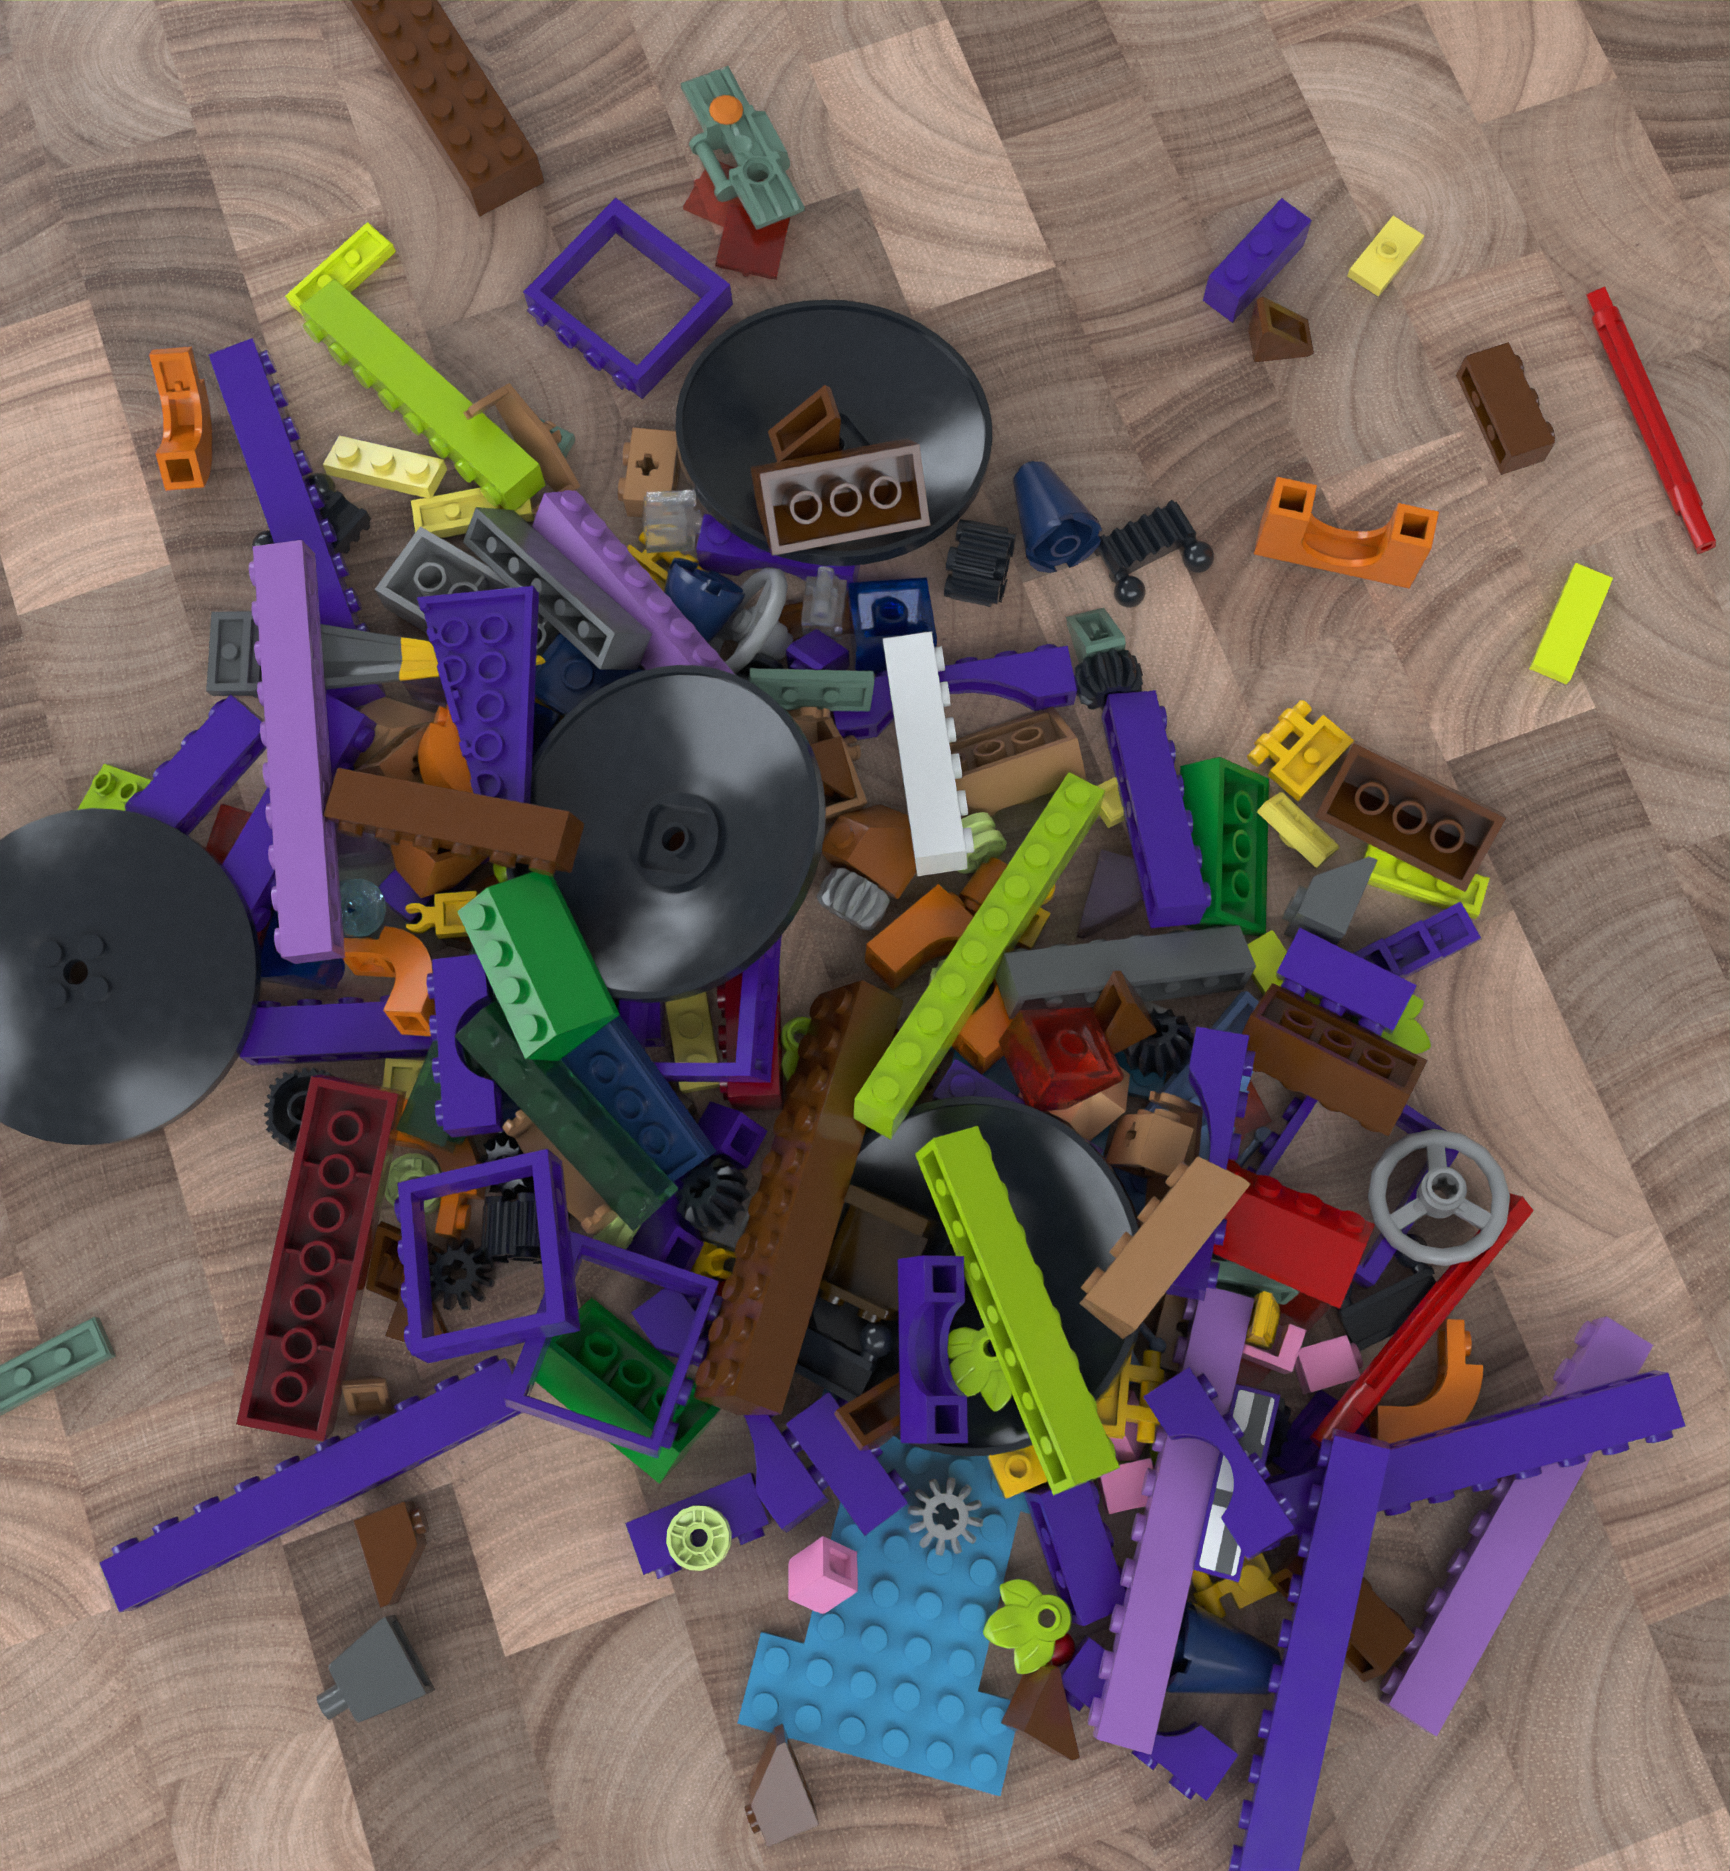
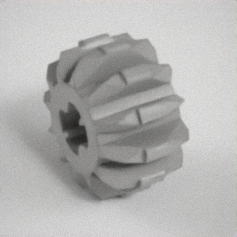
M832 868L830 874L825 876L820 885L821 889L816 896L821 906L829 910L830 913L862 930H874L877 923L883 919L887 912L885 909L890 902L885 891L869 882L866 878L845 868Z
M949 1477L947 1479L946 1493H941L939 1483L936 1479H932L929 1481L934 1497L930 1499L920 1489H917L915 1492V1496L926 1503L924 1509L916 1506L908 1507L909 1514L923 1515V1521L909 1526L910 1532H918L926 1527L929 1532L919 1542L922 1548L927 1547L932 1538L936 1537L938 1538L935 1548L937 1555H943L945 1540H950L954 1553L959 1554L962 1552L961 1545L957 1539L960 1534L971 1544H974L976 1541L974 1534L965 1529L967 1524L976 1527L983 1526V1519L968 1517V1511L977 1510L982 1507L981 1501L974 1500L965 1505L963 1500L972 1490L969 1485H965L958 1496L953 1495L955 1487L954 1478ZM941 1503H945L948 1509L956 1508L958 1512V1520L952 1519L956 1524L951 1529L946 1530L943 1524L935 1525L932 1515L933 1513H939L935 1508Z

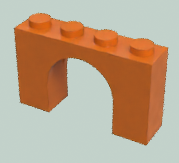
M1276 477L1261 519L1254 555L1410 589L1432 549L1438 511L1398 503L1390 521L1379 529L1371 531L1343 530L1319 521L1311 513L1317 485Z
M937 884L866 944L865 963L894 990L929 960L949 955L973 919V916L966 910L965 904L955 893H948ZM996 978L992 981L994 991L992 996L969 1017L952 1044V1047L981 1075L1049 1016L1041 1015L1009 1020Z

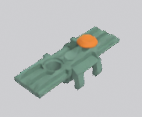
M729 66L682 82L681 89L704 131L690 140L689 147L693 154L699 156L715 186L714 194L717 200L725 202L739 198L756 230L805 211L801 199L785 172L790 167V159L782 141L766 112L757 111L752 105H749ZM722 149L724 154L732 153L738 167L729 170V180L713 152L714 150Z

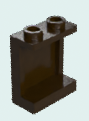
M850 1184L844 1201L851 1205L828 1255L819 1285L821 1290L818 1296L838 1306H843L844 1302L847 1301L859 1307L858 1316L872 1323L883 1322V1319L898 1321V1259L927 1255L940 1222L866 1188Z

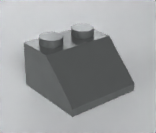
M1369 856L1315 875L1306 888L1299 885L1282 917L1283 920L1289 922L1284 935L1294 939L1299 928H1302L1337 945L1349 927L1377 863V859Z

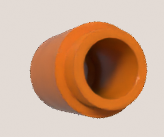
M991 857L987 863H981L959 894L966 910L973 917L1007 867L1006 863L997 858Z

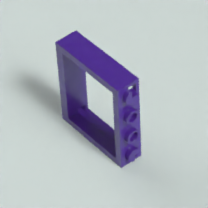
M616 197L523 291L528 305L527 312L535 317L539 326L544 327L547 325L566 347L569 349L577 348L583 353L586 361L598 371L604 369L612 376L613 381L621 390L624 388L628 391L631 390L641 399L663 379L733 305L731 287L727 281ZM615 234L619 235L701 298L638 365H635L551 300Z
M782 935L762 957L743 971L736 1063L653 1062L667 1082H771ZM620 1000L617 1010L645 1050L649 1003Z
M1306 1094L1302 1100L1295 1096L1281 1116V1118L1287 1121L1279 1135L1272 1131L1258 1151L1264 1155V1158L1256 1170L1251 1166H1248L1246 1170L1257 1175L1269 1176L1318 1100ZM1407 1104L1395 1124L1408 1134L1431 1129L1446 1131ZM1445 1148L1447 1167H1450L1459 1151ZM1427 1161L1395 1211L1417 1198V1189L1424 1176L1428 1173ZM1414 1222L1401 1230L1402 1233L1407 1235ZM1382 1233L1379 1234L1353 1277V1281L1364 1289L1375 1285L1397 1250L1389 1244Z
M549 1149L398 1182L399 1198L395 1200L394 1208L396 1217L401 1223L402 1240L398 1242V1255L401 1263L404 1265L405 1282L401 1285V1298L408 1314V1325L404 1329V1339L411 1355L426 1363H432L525 1343L526 1339L548 1338L581 1331L562 1160ZM533 1176L547 1312L434 1336L424 1200Z
M570 1231L575 1278L583 1259L700 1299L652 1434L649 1438L530 1397L552 1337L526 1339L504 1394V1402L506 1407L659 1459L662 1447L671 1449L679 1423L672 1420L678 1404L686 1406L694 1384V1380L688 1379L693 1362L701 1364L705 1355L709 1338L703 1337L707 1322L708 1320L714 1322L721 1310L724 1299L717 1295L719 1281ZM545 1292L537 1313L547 1312Z

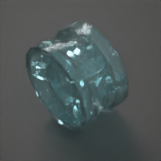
M365 879L339 880L343 936L361 937L372 934L383 923L386 913L385 898L381 890L374 883ZM348 903L355 907V912L349 914L347 910Z

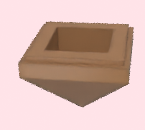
M370 1375L342 1381L341 1387L349 1416L388 1414L393 1412L386 1378Z

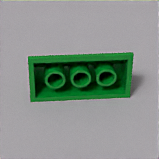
M1222 757L1180 766V775L1184 781L1183 803L1185 810H1190L1193 818L1191 836L1194 846L1198 845L1201 850L1202 867L1200 872L1202 880L1209 884L1211 890V905L1206 908L1200 923L1181 926L1192 930H1203L1214 925L1222 927L1239 925L1243 935L1262 936L1266 934L1268 822L1257 811L1269 800V778Z
M531 872L487 887L457 911L525 1059L559 1061L620 1015L553 876Z
M591 1297L578 1309L581 1331L552 1337L535 1382L571 1411L650 1438L676 1365ZM695 1381L686 1406L678 1404L672 1421L679 1423L672 1447L671 1449L662 1447L659 1459L610 1443L659 1484L683 1460L722 1410L693 1398L697 1386Z

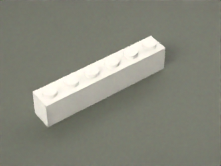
M932 632L884 638L885 661L917 876L968 869L967 853H974L971 827H962L961 816L968 815L965 790L957 791L955 779L962 778L959 753L951 754L949 745L951 742H956V732L953 717L945 718L944 707L951 706L948 682H939L938 672L945 671L942 646L934 647Z

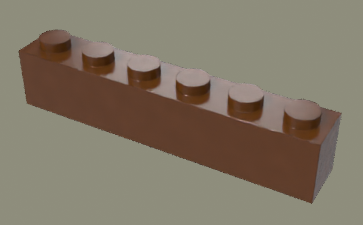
M337 768L323 815L338 825V832L351 837L362 838L363 832L375 834L374 838L376 840L391 845H399L401 840L413 842V847L423 851L437 853L438 848L441 847L451 849L450 853L454 856L473 861L476 860L477 855L490 857L489 861L491 863L507 868H515L517 862L529 865V870L547 876H554L555 870L567 873L572 872L585 825L569 811Z

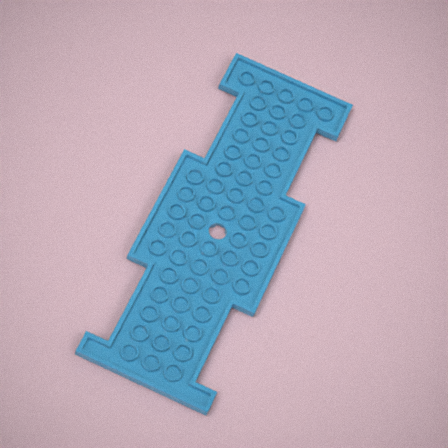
M1035 1027L1014 1047L1045 1039L1056 1032ZM951 1045L949 1051L954 1052L952 1063L957 1059L978 1072ZM1013 1047L982 1075L1015 1096H1018L1045 1052L1027 1063H1020ZM1122 1051L1109 1057L1110 1060L1130 1074L1128 1096L1149 1101L1150 1091L1158 1093L1163 1087L1166 1072L1162 1079L1157 1073L1153 1072L1143 1077L1139 1069L1130 1070V1066ZM1110 1125L1090 1141L1103 1149L1102 1156L1104 1155ZM824 1388L822 1396L830 1391ZM830 1392L834 1399H837L839 1397L836 1394ZM893 1436L880 1447L883 1454L877 1460L887 1473L895 1468L910 1491L903 1495L908 1504L864 1536L840 1502L831 1540L857 1552L858 1592L825 1614L812 1611L805 1642L761 1631L737 1724L770 1733L773 1732L774 1727L783 1724L788 1738L1001 1796L1015 1731L1001 1724V1721L1012 1699L978 1690L990 1642L983 1635V1630L990 1616L998 1608L1001 1595L1000 1585L1004 1582L1020 1512L1030 1514L1023 1492L1004 1499L987 1459L990 1455H947L924 1450L908 1443H901V1440ZM951 1477L955 1479L953 1495L958 1496L965 1485H969L972 1488L970 1494L963 1500L965 1505L974 1500L981 1501L982 1507L977 1510L968 1511V1517L983 1519V1526L976 1527L967 1524L965 1529L976 1537L974 1544L969 1543L960 1534L957 1539L961 1545L962 1552L955 1554L951 1541L945 1540V1551L940 1556L936 1554L935 1550L938 1538L933 1537L925 1548L919 1545L921 1538L929 1532L926 1527L918 1532H910L909 1526L923 1521V1515L909 1514L908 1507L916 1506L924 1509L926 1503L915 1496L917 1489L924 1491L931 1499L934 1497V1494L930 1488L929 1481L936 1479L939 1483L940 1492L946 1493V1482ZM945 1503L937 1505L935 1509L939 1513H933L932 1515L934 1524H943L946 1530L954 1527L956 1523L952 1519L958 1520L956 1508L948 1509Z

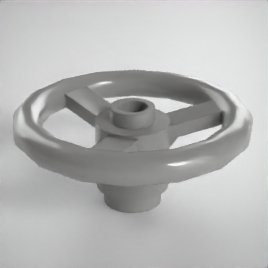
M766 567L754 573L740 586L743 589L742 593H745L743 602L709 643L717 651L719 657L724 640H734L738 643L734 655L725 661L726 665L735 675L750 663L757 653L761 655L764 653L773 657L774 661H780L786 655V649L793 641V636L787 632V627L778 621L785 605L788 589L785 574L781 569ZM764 587L756 606H752L748 610L743 609L750 598Z
M1431 1129L1407 1134L1385 1149L1371 1172L1368 1201L1375 1225L1392 1247L1414 1261L1447 1266L1471 1261L1494 1245L1507 1223L1510 1194L1503 1169L1485 1147L1461 1133ZM1426 1148L1428 1173L1424 1176L1417 1189V1198L1390 1214L1385 1198L1388 1177L1398 1161L1414 1150ZM1445 1148L1455 1149L1474 1160L1485 1174L1492 1194L1490 1213L1465 1199L1467 1193L1466 1182L1459 1172L1447 1167ZM1433 1191H1442L1446 1195V1199L1438 1197ZM1426 1214L1434 1218H1446L1455 1214L1481 1231L1463 1245L1441 1249L1421 1245L1403 1234L1401 1230Z

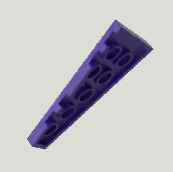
M534 586L417 597L420 610L424 613L428 628L426 631L429 642L434 647L438 661L437 670L451 718L457 727L461 740L459 745L462 756L466 759L472 778L470 783L473 793L530 804L539 592Z

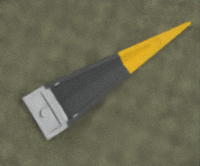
M252 611L211 612L206 692L211 696H229L231 694L233 696H253L258 698L257 684L259 681H262V672L254 652L255 642L259 641V629L253 620ZM320 624L325 690L440 677L437 670L438 661L434 647L429 641ZM536 655V665H542L546 662L540 655Z

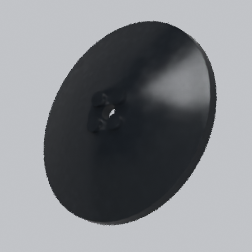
M823 299L784 304L761 311L731 326L709 344L692 365L681 388L676 408V444L683 473L700 503L718 522L742 540L761 550L771 553L756 505L750 467L777 462L768 431L824 385L831 388L841 418L839 447L842 450L906 438L920 444L930 526L789 552L777 556L802 563L823 566H853L886 561L905 555L933 541L953 526L970 507L984 482L991 454L992 419L983 388L964 358L948 342L926 326L905 315L883 307L847 300Z
M698 665L663 666L636 672L599 689L578 704L550 732L532 758L530 804L569 811L585 824L572 872L567 873L555 870L553 877L612 998L641 1003L668 1002L709 991L734 978L762 957L781 937L795 918L814 880L822 853L826 818L824 787L814 752L801 728L776 700L753 683L723 670ZM683 831L685 834L683 845L678 850L670 851L669 842L671 837L677 832ZM516 862L515 868L506 867L507 880L533 871L528 869L529 865Z
M98 808L70 810L49 815L22 826L0 840L1 1123L23 1134L61 1144L103 1145L119 1143L153 1133L177 1121L208 1097L228 1074L248 1039L256 1016L262 972L260 946L249 906L240 888L219 860L198 841L184 832L148 816L117 809ZM83 961L87 965L88 975L82 983L76 985L71 980L70 971L75 963Z
M964 1096L923 1103L910 1109L891 1140L875 1130H871L864 1135L850 1184L866 1188L940 1222L927 1255L956 1256L915 1153L933 1138L975 1126L979 1127L983 1139L991 1149L992 1161L998 1176L1007 1187L1009 1202L1016 1219L1024 1228L1026 1243L1033 1260L1042 1271L1043 1284L1050 1301L1059 1312L1061 1327L1070 1348L1078 1358L1079 1370L1085 1385L1097 1404L1113 1386L1125 1367L1141 1328L1140 1324L1134 1332L1122 1339L1079 1304L1087 1294L1081 1289V1286L1097 1267L1105 1272L1114 1261L1115 1257L1109 1251L1125 1231L1133 1236L1141 1227L1134 1205L1123 1183L1106 1159L1078 1132L1058 1119L1033 1107L992 1097ZM845 1201L830 1251L851 1205ZM965 1276V1303L956 1311L949 1333L961 1327H968L978 1331L985 1327ZM820 1297L819 1305L811 1314L808 1324L816 1327L820 1332L831 1335V1338L844 1342L849 1348L861 1352L860 1333L870 1321L858 1316L859 1307L847 1301L844 1302L843 1306H838ZM883 1319V1322L888 1324L894 1331L895 1344L887 1355L878 1357L877 1363L879 1364L865 1392L900 1372L899 1320ZM990 1341L987 1349L990 1355L995 1357L997 1355ZM948 1357L949 1365L953 1360ZM981 1392L967 1397L968 1443H908L924 1450L958 1456L996 1455L1017 1451L1033 1445L1013 1395L1001 1410L995 1412L988 1406ZM900 1431L894 1435L899 1440H901Z

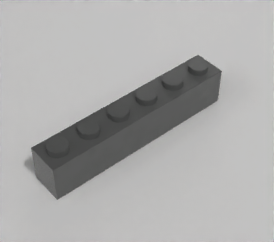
M475 508L463 541L468 548L512 588L534 586L539 592L538 612L599 669H638L652 636L644 626L514 510Z
M1214 925L1203 930L1186 932L1174 930L1167 934L1153 936L1138 934L1128 939L1111 941L1097 939L1090 943L1069 946L1067 944H1056L1050 948L1035 950L1020 948L1004 953L995 978L1010 1020L1093 1009L1113 971H1122L1143 999V1002L1243 990L1256 965L1239 925L1228 927Z

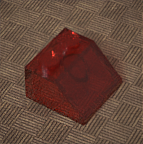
M1092 1007L1019 1010L998 1041L1026 1106L1033 1107L1039 1111L1066 1110L1120 1083L1124 1078V1074Z

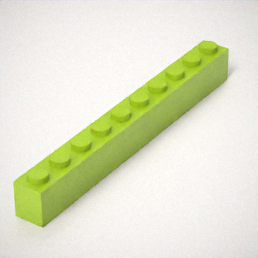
M1068 772L855 1097L853 1116L855 1120L890 1140L893 1138L991 985L1004 953H1009L1014 949L1098 818L1105 790Z

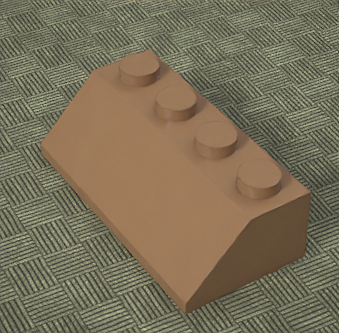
M1054 707L956 739V742L949 743L951 754L959 753L962 778L955 779L957 791L965 790L968 815L961 816V819L979 812H985L993 816L1001 809L1016 804H1029L1039 796L1057 791L1068 772L1087 781L1078 738Z
M1197 1157L1189 1166L1181 1161L1165 1181L1171 1187L1161 1201L1153 1196L1137 1216L1143 1222L1141 1227L1133 1236L1125 1231L1109 1251L1115 1257L1114 1261L1105 1272L1097 1267L1081 1286V1289L1087 1294L1079 1304L1122 1339L1134 1332L1249 1187L1250 1183L1244 1178L1200 1157Z

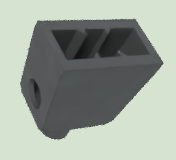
M391 1615L379 1620L329 1664V1671L336 1684L317 1695L316 1698L319 1708L328 1720L349 1708L354 1719L359 1723L435 1691V1688L396 1615Z

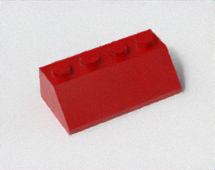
M1228 1159L1227 1171L1244 1178L1250 1185L1224 1217V1219H1227L1223 1246L1214 1244L1213 1254L1340 1309L1375 1224L1366 1221L1356 1212L1335 1208L1324 1203L1316 1195L1295 1191L1281 1185L1277 1179L1271 1176L1257 1175L1241 1168L1235 1161Z

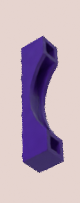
M1046 644L1035 648L1032 652L1018 654L1016 651H1004L996 654L994 658L978 660L976 657H966L957 660L955 664L946 665L945 671L938 672L939 682H948L949 694L978 693L995 695L1018 702L1033 711L1074 705L1077 693L1068 646L1057 647L1054 644ZM887 670L878 673L874 677L870 711H832L834 724L842 738L853 735L857 740L878 737L894 721Z
M1196 1026L1188 1082L1199 1099L1207 1122L1210 1143L1209 1162L1227 1170L1228 1159L1237 1160L1241 1134L1233 1133L1235 1117L1244 1119L1248 1092L1240 1091L1242 1076L1251 1077L1255 1051L1247 1050L1249 1035ZM1223 1219L1165 1294L1204 1301L1206 1288L1216 1290L1220 1262L1211 1261L1214 1244L1223 1246L1227 1219Z
M664 1288L631 1313L659 1352L663 1355L679 1359L699 1300L695 1297ZM713 1322L705 1327L703 1337L709 1338V1331ZM710 1341L708 1342V1346H707V1349H706V1352H705V1355H704V1357H703L702 1362H703V1361L705 1360V1358H706V1354H707V1351H708V1348H709V1345H710ZM693 1362V1365L700 1366V1364ZM744 1415L754 1443L757 1467L755 1492L781 1530L787 1533L830 1501L823 1492L829 1485L814 1464L806 1468L797 1455L803 1448L789 1428L782 1432L772 1420V1417L775 1415Z

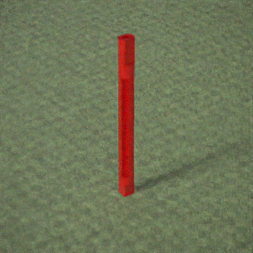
M1604 286L1586 294L1587 302L1593 314L1592 322L1674 512L1677 516L1681 517L1696 554L1704 553L1716 547V539L1702 510L1703 501L1617 306H1613Z
M1509 1193L1510 1202L1507 1223L1494 1245L1471 1261L1452 1264L1448 1267L1360 1377L1354 1381L1310 1435L1309 1438L1319 1449L1323 1438L1331 1440L1333 1428L1351 1433L1356 1432L1381 1401L1384 1394L1493 1259L1525 1223L1534 1210L1523 1196ZM1479 1229L1478 1232L1474 1235V1237H1475L1477 1234L1480 1233V1231H1481L1480 1229Z

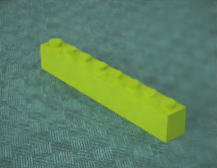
M333 279L299 306L306 321L303 324V328L310 338L317 344L321 341L326 344L329 353L339 365L344 366L347 364L353 369L354 376L363 387L375 389L378 392L379 399L389 411L394 412L397 410L400 412L409 429L418 436L421 433L429 439L428 442L435 453L442 459L449 457L455 463L454 466L461 477L468 483L474 480L481 487L480 490L484 497L494 507L500 504L504 509L516 511L528 499L546 486L540 464L485 414L481 413L468 420L463 412L467 411L473 404L336 279Z
M975 1126L933 1138L916 1152L915 1156L956 1256H964L965 1279L1053 1495L1097 1479L1120 1468L1115 1457L1114 1444L1106 1435L1097 1414L1096 1401L1085 1385L1079 1370L1078 1358L1068 1344L1061 1327L1059 1312L1050 1301L1043 1284L1042 1271L1033 1260L1026 1243L1024 1228L1016 1219L1009 1202L1007 1187L998 1176L992 1161L991 1149L983 1139L979 1127Z

